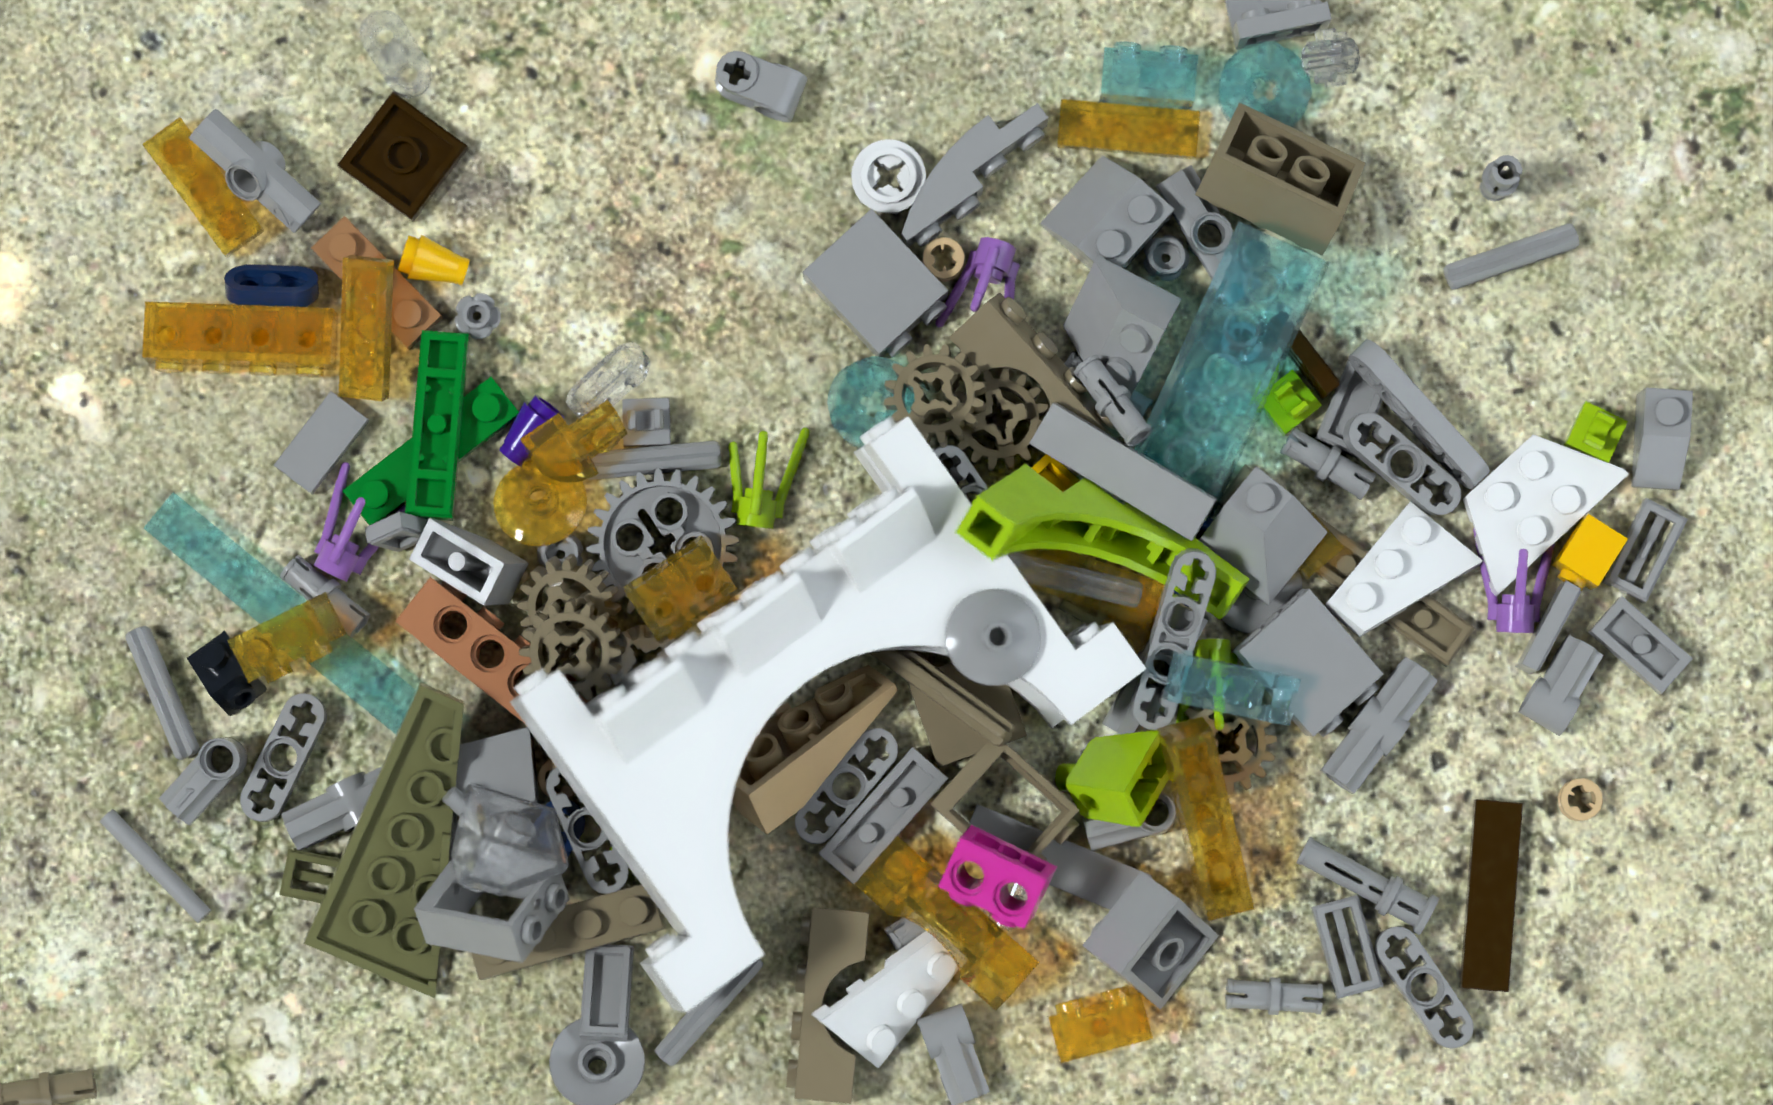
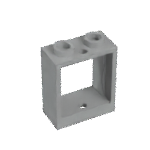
M461 846L415 906L414 910L426 944L523 963L535 945L541 941L543 934L557 915L563 911L569 896L557 863ZM483 892L524 899L509 921L468 914Z

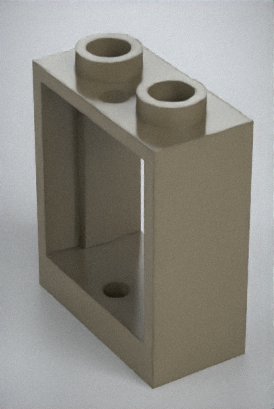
M987 741L930 805L963 834L970 827V824L953 808L993 763L1001 757L1061 811L1026 850V852L1047 861V858L1041 852L1053 839L1061 845L1077 828L1079 823L1073 817L1079 809L1006 743L999 747Z

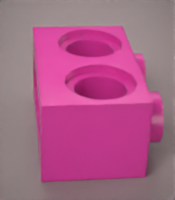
M970 825L960 837L938 887L948 891L949 897L959 904L965 906L976 905L990 912L991 917L1004 926L1011 928L1018 926L1025 929L1035 916L1057 866L976 826ZM970 861L978 864L983 870L984 878L977 879L970 876L965 869V862ZM1017 883L1021 885L1027 893V899L1019 900L1014 898L1010 894L1007 884Z

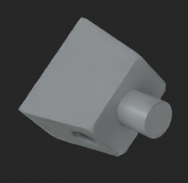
M528 727L460 745L456 777L457 789L489 818H492L493 822L513 840L526 836L520 810L539 805L534 736Z

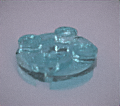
M1274 41L1248 45L1237 51L1225 64L1218 83L1219 106L1228 122L1240 102L1293 128L1303 117L1312 95L1310 76L1302 60L1294 52ZM1262 79L1264 82H1268L1271 80L1276 85L1272 91L1275 98L1268 101L1263 96L1257 100L1252 94L1257 88L1254 81Z
M879 356L863 358L842 369L830 386L827 406L832 427L845 442L857 449L864 445L859 438L861 435L897 411L886 410L885 412H877L875 417H871L866 414L867 407L861 404L862 398H871L874 391L883 394V403V400L894 396L884 386L885 381H897L898 379L892 366L894 363H899L894 360ZM907 388L905 392V406L907 412L910 413L912 411L910 407L915 402V397Z

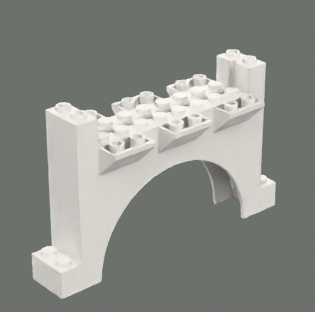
M891 416L879 422L859 437L864 445L853 452L882 493L865 500L847 514L849 519L828 527L809 542L814 548L813 550L809 546L779 565L783 571L782 575L778 571L766 578L763 577L759 581H754L734 596L736 599L735 603L732 602L728 606L725 605L722 608H717L700 620L696 625L701 632L698 634L695 631L689 634L686 633L664 649L669 656L667 659L664 660L660 657L657 660L654 659L651 662L648 661L645 664H640L620 679L624 687L620 686L612 690L609 689L606 692L603 691L585 705L560 670L546 674L542 668L514 687L519 695L511 700L510 703L678 934L677 936L675 934L670 936L667 933L654 941L645 949L649 957L640 963L673 1010L687 1013L764 955L740 910L732 883L728 858L729 812L735 783L743 761L756 736L778 707L805 682L831 666L865 653L888 650H912L931 652L949 657L945 633L951 613L963 599L975 592L987 589H999L1017 595L1030 606L1038 620L1041 634L1038 655L1033 665L1023 676L1007 683V685L1032 705L1050 728H1053L1064 719L1069 725H1072L1146 670V667L1114 622L1099 626L1095 621L1087 626L1083 624L1065 636L1008 555L992 561L955 533L971 507V503L908 416L896 423ZM996 627L989 633V640L993 645L1000 646L1004 641L1003 631Z

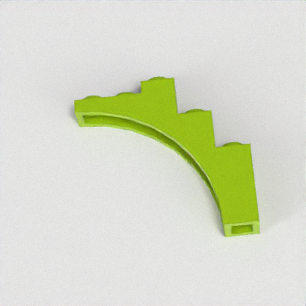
M1026 464L977 495L955 533L992 561L1012 552L1030 549L1066 550L1095 556L1125 566L1164 585L1166 584L1171 563L1175 556L1189 548L1199 549L1205 552L1215 565V581L1206 611L1219 620L1227 615L1250 580L1198 539L1194 538V540L1190 541L1127 502L1124 505L1086 477L1062 492ZM1194 559L1191 565H1183L1181 568V572L1187 576L1185 590L1183 591L1177 586L1174 588V591L1185 594L1195 601L1199 600L1200 593L1193 594L1191 591L1193 580L1195 577H1204L1206 572L1199 566L1200 559Z

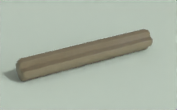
M888 650L869 653L995 746H1003L1013 736L1012 733L1015 727L1011 721L912 650Z

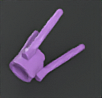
M982 237L977 251H970L967 264L945 302L947 309L936 319L935 325L939 328L944 326L974 272V276L979 280L970 305L973 312L979 310L988 284H1001L1002 278H1005L1004 297H1010L1014 300L1015 280L1020 267L1018 263L1013 262L1016 248L999 239Z
M344 462L340 467L338 479L336 480L321 539L314 552L319 554L314 566L347 582L352 571L361 575L367 561L379 547L369 543L357 555L356 553L360 546L349 540L366 502L362 497L356 500L340 535L334 534L333 536L344 494L343 490L346 487L350 470L349 463ZM406 505L401 506L396 513H405Z
M1473 529L1474 538H1475L1476 532H1475V529ZM1555 543L1541 557L1531 601L1530 595H1526L1528 551L1524 548L1519 551L1515 595L1502 594V604H1499L1497 596L1491 592L1489 586L1490 578L1483 555L1480 556L1476 544L1477 555L1483 560L1480 564L1488 602L1487 620H1496V632L1534 633V622H1540V605Z

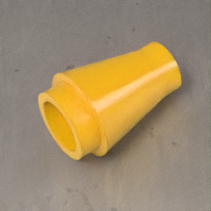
M422 234L420 238L408 235L398 271L408 274L407 279L447 282L462 286L470 259L452 252Z

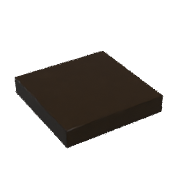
M392 91L337 166L414 222L469 148L461 140Z

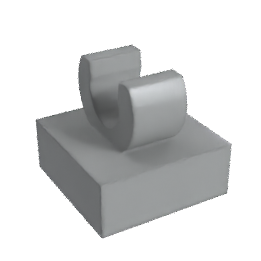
M669 398L622 399L624 448L671 445Z

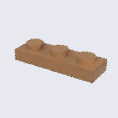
M345 216L311 247L317 256L408 350L421 339L422 330L430 331L443 319L434 307Z

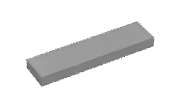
M1057 402L1052 403L1029 443L1190 541L1194 540L1217 501V498L1132 447H1128L1122 441Z
M978 804L969 822L970 825L976 826L1024 851L1044 832ZM1053 839L1041 852L1047 858V862L1057 866L1049 885L1109 910L1119 900L1124 888L1132 883L1141 872L1066 840L1059 845Z

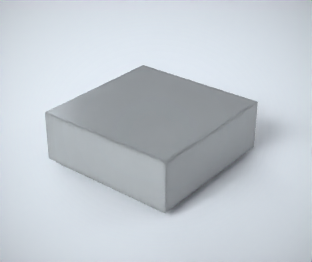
M398 512L365 527L367 543L400 552L417 544L429 519Z

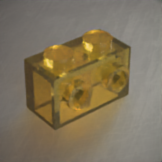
M700 535L625 585L623 589L656 640L659 641L665 636L669 640H673L685 633L693 625L690 620L706 610L708 614H711L727 605L732 600L730 593L735 591L737 587L704 537Z
M326 592L227 641L248 682L250 683L264 676L269 684L293 672L290 662L302 656L305 657L309 664L334 652L330 643L346 635V632Z
M1127 985L1101 992L1102 1002L1084 1006L1082 998L1054 1005L1056 1014L1046 1017L1058 1062L1064 1063L1153 1039L1141 992L1130 994Z

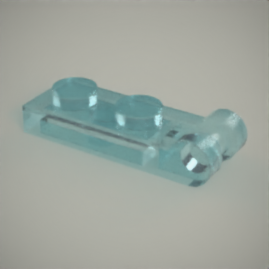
M1174 652L1163 698L1167 701L1290 725L1293 711L1289 709L1293 693H1298L1301 678ZM1265 687L1274 689L1271 705L1262 704Z

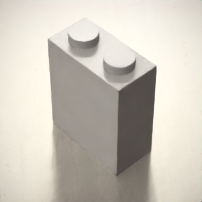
M872 209L803 271V279L879 360L886 353H889L892 358L895 357L913 340L908 334L921 321L926 326L930 325L947 309V306L943 303L948 297L946 287Z
M1310 589L1299 590L1232 650L1305 735L1312 737L1318 732L1324 737L1333 731L1344 720L1340 713L1353 701L1359 706L1369 699L1379 688L1375 682L1383 675L1382 671Z

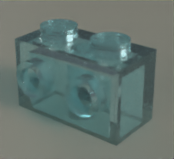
M1115 42L1113 48H1104L1098 104L1191 112L1195 101L1198 55L1188 54V49L1181 46H1161L1160 52L1141 50V45L1134 42Z

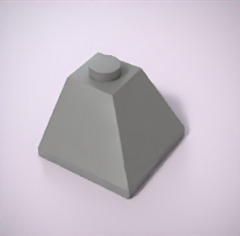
M1256 466L1227 501L1199 541L1247 576L1250 580L1245 588L1269 606L1325 537L1327 531L1294 495Z

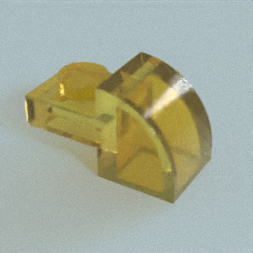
M606 400L569 426L558 413L522 437L520 441L533 464L543 475L555 481L573 483L590 479L599 474L592 458L599 453H605L613 449L620 439L628 435L618 412L609 400Z

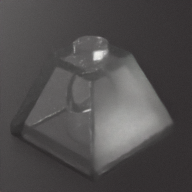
M469 782L465 790L451 853L458 884L465 886L471 891H485L502 896L566 871L569 864L555 808Z

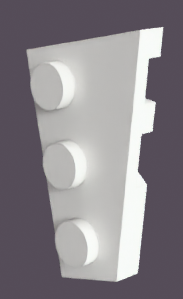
M1410 501L1324 606L1333 616L1361 637L1427 595L1435 593L1459 576L1477 568L1483 560Z
M930 927L887 958L884 969L866 982L861 979L857 980L846 988L848 995L830 1008L824 1004L813 1012L812 1015L874 1066L879 1068L917 1022V1019L922 1016L967 961L968 957Z

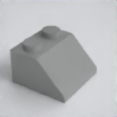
M1102 155L1044 218L1040 225L1090 270L1097 256L1125 269L1171 219L1174 208L1142 179Z
M1097 256L1063 327L1082 361L1091 356L1098 355L1102 364L1118 385L1126 386L1132 396L1181 298Z
M1141 871L1134 881L1124 888L1119 900L1104 919L1094 926L1091 935L1082 946L1161 1010L1219 935L1177 896Z

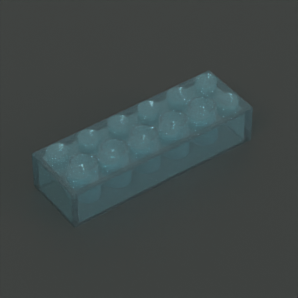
M1238 222L1149 416L1147 424L1152 427V432L1135 447V450L1217 498L1205 521L1214 516L1330 264V261L1244 222Z

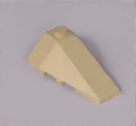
M867 665L818 688L815 692V698L794 708H791L788 702L779 706L775 711L777 716L768 719L756 736L743 761L735 783L731 802L740 814L767 835L803 808L898 691L896 685L870 665Z

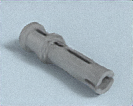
M1309 837L1296 862L1375 903L1374 909L1378 910V914L1382 916L1390 914L1413 926V932L1418 935L1424 930L1439 901V898L1435 895L1428 898L1404 885L1403 878L1391 876L1388 879L1357 863L1355 860L1317 842L1312 837ZM1336 867L1348 872L1349 874L1337 869Z

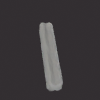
M1568 223L1447 264L1444 268V276L1450 289L1455 290L1573 250L1579 245V237L1573 224Z
M717 441L586 452L582 456L583 475L588 480L637 476V472H641L643 475L655 474L656 468H660L662 473L675 472L676 469L691 471L713 469L721 465L720 446Z
M147 626L133 629L126 634L125 639L175 758L179 760L194 756L199 752L200 746L152 631Z
M760 958L689 1010L656 1047L655 1053L667 1065H675L763 967L762 960Z

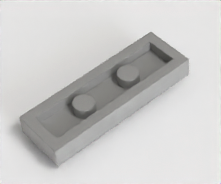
M912 747L819 854L855 885L948 778Z

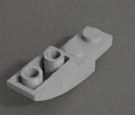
M1036 103L1000 130L991 117L987 115L968 130L948 150L924 182L909 211L901 236V241L907 247L915 242L920 247L926 245L943 231L939 225L955 215L960 220L974 211L981 204L977 198L983 193V186L976 176L982 173L985 178H988L1007 164L1008 161L1004 156L1017 147H1020L1022 151H1026L1045 137V133L1042 130L1047 127L1048 116L1040 105Z

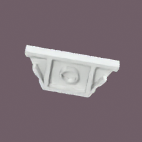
M1534 434L1463 499L1469 521L1473 523L1476 532L1475 541L1480 556L1483 555L1489 574L1491 592L1495 596L1499 595L1516 579L1518 556L1521 549L1524 548L1528 551L1527 567H1529L1629 475L1627 471Z

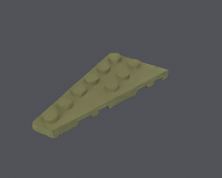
M420 682L306 934L304 944L435 998L440 946L426 944L414 908L449 863L453 810L442 799L451 788L456 787L464 701Z

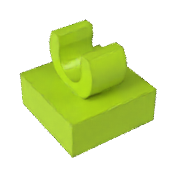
M1293 369L1255 399L1283 436L1322 406Z
M1585 401L1566 438L1564 446L1609 463L1628 421Z

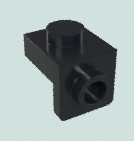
M223 631L187 657V660L209 695L228 716H232L241 709L248 707L267 690L263 681L251 669L234 640L226 631Z

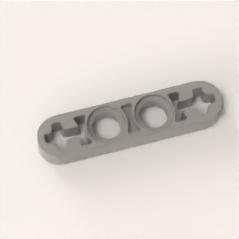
M1366 339L1348 357L1349 361L1357 373L1461 485L1468 489H1473L1490 472L1483 458L1379 345Z
M1189 548L1183 550L1175 556L1171 563L1142 661L1146 670L1138 675L1130 707L1132 714L1142 727L1149 730H1158L1166 727L1175 715L1215 581L1216 569L1214 562L1205 552L1199 549ZM1194 559H1200L1199 566L1206 571L1204 577H1195L1191 587L1193 594L1200 593L1198 601L1185 594H1173L1176 586L1183 591L1185 590L1187 576L1181 572V568L1183 565H1191ZM1180 603L1190 606L1193 612V619L1190 625L1183 629H1174L1168 625L1167 613L1173 605ZM1164 649H1171L1177 652L1180 659L1178 668L1168 675L1156 672L1153 666L1155 655ZM1149 677L1160 684H1173L1170 692L1163 687L1161 688L1159 702L1165 707L1163 713L1156 712L1153 715V719H1147L1146 711L1140 707L1143 701L1150 702L1155 692V687L1152 684L1146 685Z

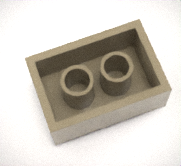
M1239 102L1195 195L1209 201L1218 208H1223L1252 222L1257 227L1278 234L1301 248L1309 249L1323 256L1344 217L1366 163Z

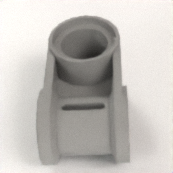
M733 51L728 52L719 60L715 84L720 95L727 100L754 109L771 119L790 123L808 78L790 67L771 63L745 52ZM736 68H741L744 70V79H740L737 85L729 83V74H733Z

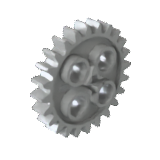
M656 468L654 482H647L641 472H637V487L632 489L626 482L621 480L619 484L623 495L620 498L609 493L604 495L612 506L609 511L602 509L594 510V513L603 521L602 527H588L589 533L599 537V543L586 547V550L589 553L600 555L601 560L593 564L592 572L608 571L609 574L603 583L606 587L614 585L619 589L612 596L611 601L617 603L624 597L629 598L627 612L630 614L634 613L641 604L645 606V618L647 620L652 619L656 608L662 609L665 621L671 620L673 608L679 607L684 617L688 618L690 617L689 603L695 601L699 607L705 610L707 604L703 595L708 591L720 597L722 594L715 584L717 579L731 581L733 578L723 567L724 563L738 562V557L728 553L727 547L740 543V539L735 536L726 535L725 531L735 525L736 520L735 518L721 519L720 514L728 506L727 502L721 501L712 505L710 500L715 493V488L711 486L702 493L698 492L699 477L696 475L690 479L687 485L682 484L681 471L677 469L670 481H665L660 468ZM675 500L682 505L683 515L676 524L665 525L658 520L657 509L662 502ZM641 509L647 511L665 538L672 535L675 537V541L670 546L688 573L687 580L682 581L664 554L661 552L652 554L651 549L655 547L656 542L638 516V512ZM636 526L642 530L643 542L637 550L625 551L620 548L618 535L623 528ZM692 539L704 540L709 547L707 559L700 564H690L683 557V548ZM653 565L665 566L670 574L668 584L658 591L648 589L644 583L645 571Z

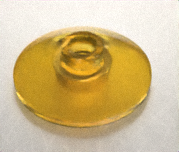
M534 459L524 462L522 466L514 467L500 481L494 495V513L501 529L513 540L529 546L551 545L568 537L580 525L587 509V493L580 476L568 465L552 459ZM537 491L546 492L545 496L540 500L530 499V496Z

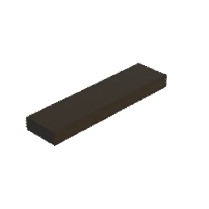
M1474 800L1459 988L1509 992L1523 803Z

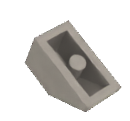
M1645 388L1637 394L1631 487L1680 490L1691 435L1693 391Z
M429 518L409 558L412 562L482 605L509 604L529 564L492 540L435 518Z

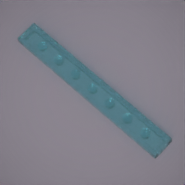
M173 492L143 529L383 725L397 734L416 689L352 637L350 638L347 633L320 611L318 613L314 612L309 607L310 603Z

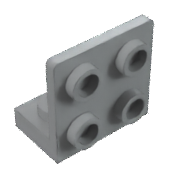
M1225 0L1236 50L1323 32L1327 30L1332 20L1328 1Z

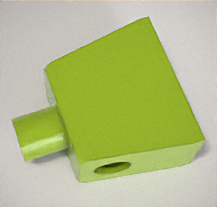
M1160 730L1095 737L1089 741L1077 763L1060 764L1056 770L1055 780L1060 791L1070 793L1076 807L1079 809V813L1083 817L1141 827L1177 764Z

